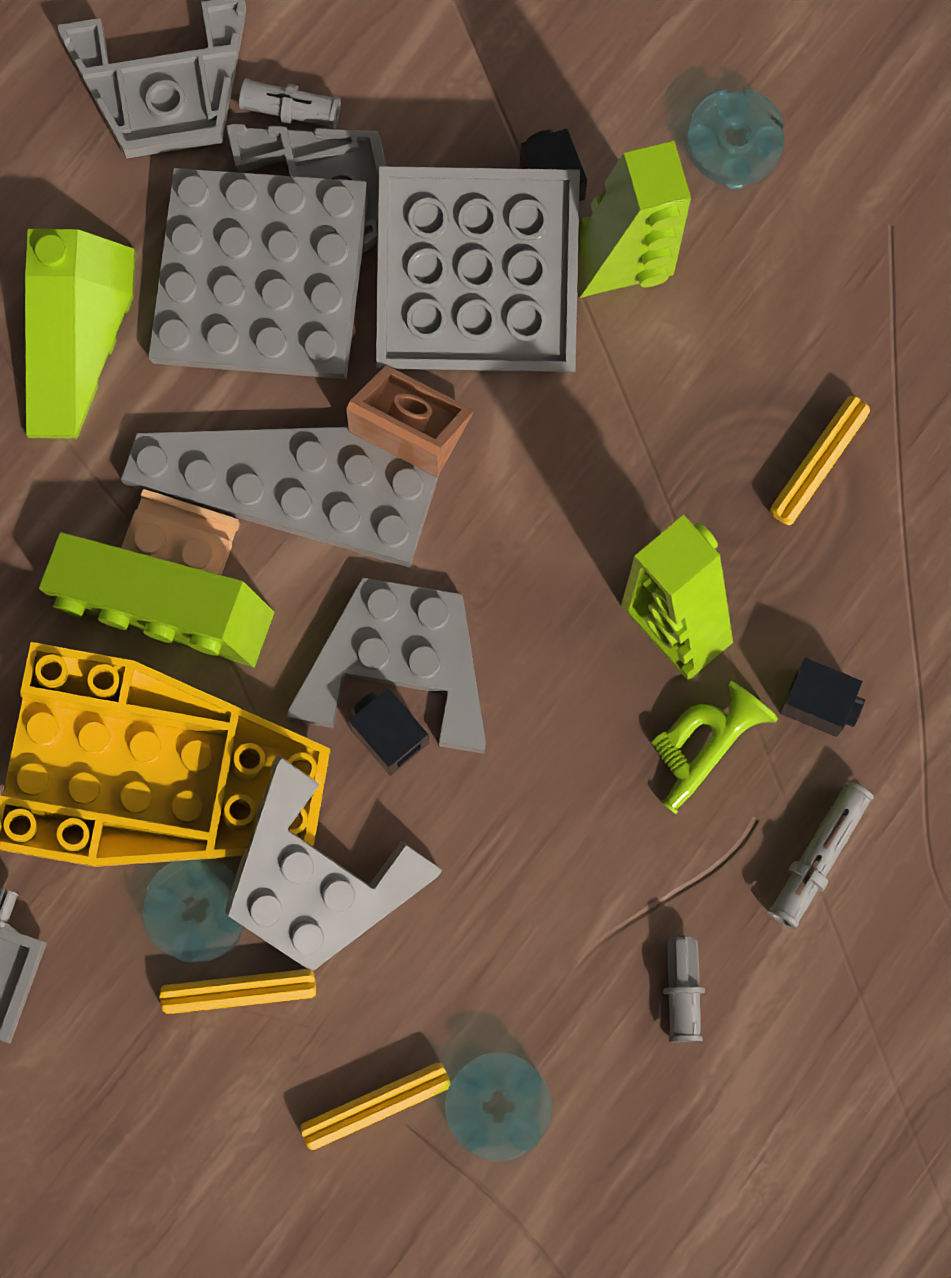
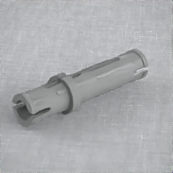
M845 781L843 789L832 804L824 820L820 823L818 830L799 862L792 861L787 871L790 877L779 893L775 903L767 912L773 919L788 928L796 930L800 919L816 893L824 892L829 883L826 876L847 844L868 804L874 799L872 793L852 781ZM844 815L846 817L829 847L825 849L823 847L840 817ZM814 861H818L819 864L800 895H797L796 891Z

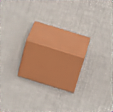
M386 365L350 400L347 407V418L350 433L438 477L470 421L474 410Z

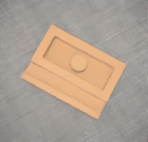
M143 489L138 509H135L121 548L222 575L232 548V541L240 526L239 520Z

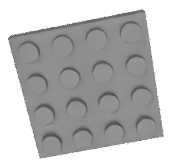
M379 166L376 369H383L388 365L394 369L575 372L580 170Z
M174 168L149 360L153 364L347 379L370 192L367 181Z

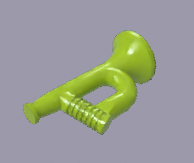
M733 681L728 684L730 692L728 715L714 705L699 704L692 706L681 714L668 731L658 735L651 742L653 747H656V751H659L658 754L662 756L661 758L665 760L664 762L668 764V768H671V772H674L673 775L677 779L666 799L660 801L674 814L678 813L677 809L694 793L742 732L760 723H776L779 719L760 700ZM702 724L710 726L712 729L710 740L692 763L688 762V759L682 754V750L679 749L698 726Z

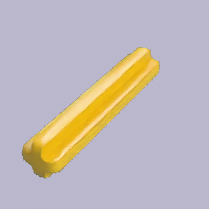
M855 396L847 397L772 504L770 514L775 519L785 525L794 523L870 413V407L864 401Z
M310 969L168 984L160 988V1005L164 1013L174 1014L308 999L316 995L315 974Z
M436 1062L302 1123L300 1126L301 1135L306 1146L310 1150H316L448 1090L451 1086V1081L444 1066Z

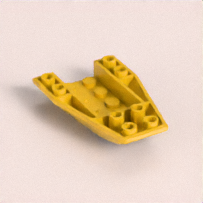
M30 642L20 691L22 703L3 796L0 795V851L92 867L242 857L245 847L249 845L257 820L255 815L261 798L265 796L271 777L269 772L277 755H280L319 784L288 828L294 834L314 846L330 748L136 661Z

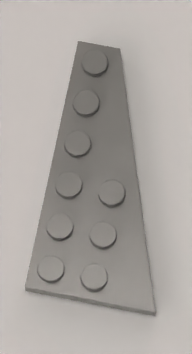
M349 427L137 433L121 480L124 485L132 488L146 489L208 510L411 568L439 475L435 477L350 433Z

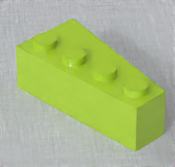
M675 141L624 152L604 182L606 191L601 195L595 196L591 202L592 216L580 219L577 276L579 298L640 284L641 287H653L668 280L669 276L674 275L691 202V195Z
M683 514L634 556L621 607L686 680L689 681L733 643L721 557L716 551L718 543L703 524L696 522L693 525Z
M62 532L59 534L39 586L42 592L55 601L53 608L64 614L82 618L83 613L97 616L98 621L120 630H127L130 627L142 631L145 635L167 643L176 642L200 652L219 656L252 668L256 666L275 613L241 580Z

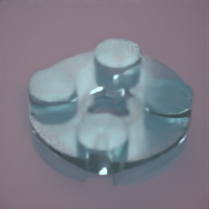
M728 89L712 93L696 107L691 116L686 148L693 164L703 175L714 182L723 184L728 189L739 190L747 184L762 180L776 167L784 146V123L777 107L762 94L744 89L743 93H727ZM729 129L731 132L736 133L742 129L746 132L744 138L745 145L732 146L726 142L727 135L724 132Z
M209 859L173 861L160 869L151 879L146 890L148 893L144 900L143 909L144 927L152 942L165 954L185 963L208 962L226 954L236 945L245 929L244 926L230 918L225 912L236 875L224 864ZM191 896L198 902L205 898L209 901L210 906L204 911L207 918L201 923L194 919L187 922L183 920L182 914L187 910V905L184 901Z
M489 1053L475 1058L460 1069L448 1088L445 1112L449 1128L463 1148L484 1160L508 1161L522 1156L538 1144L551 1120L552 1099L548 1085L538 1071L528 1062L513 1054ZM497 1091L504 1092L505 1101L513 1102L514 1111L506 1113L502 1123L493 1122L492 1114L483 1112V1102L492 1101L493 1092Z

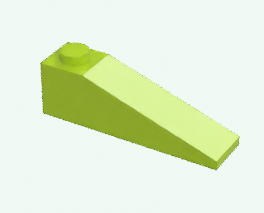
M28 229L25 269L26 436L28 438L78 439L98 389V379L108 354H112L117 341L116 334L124 314H128L134 299L136 256L134 248L78 229Z

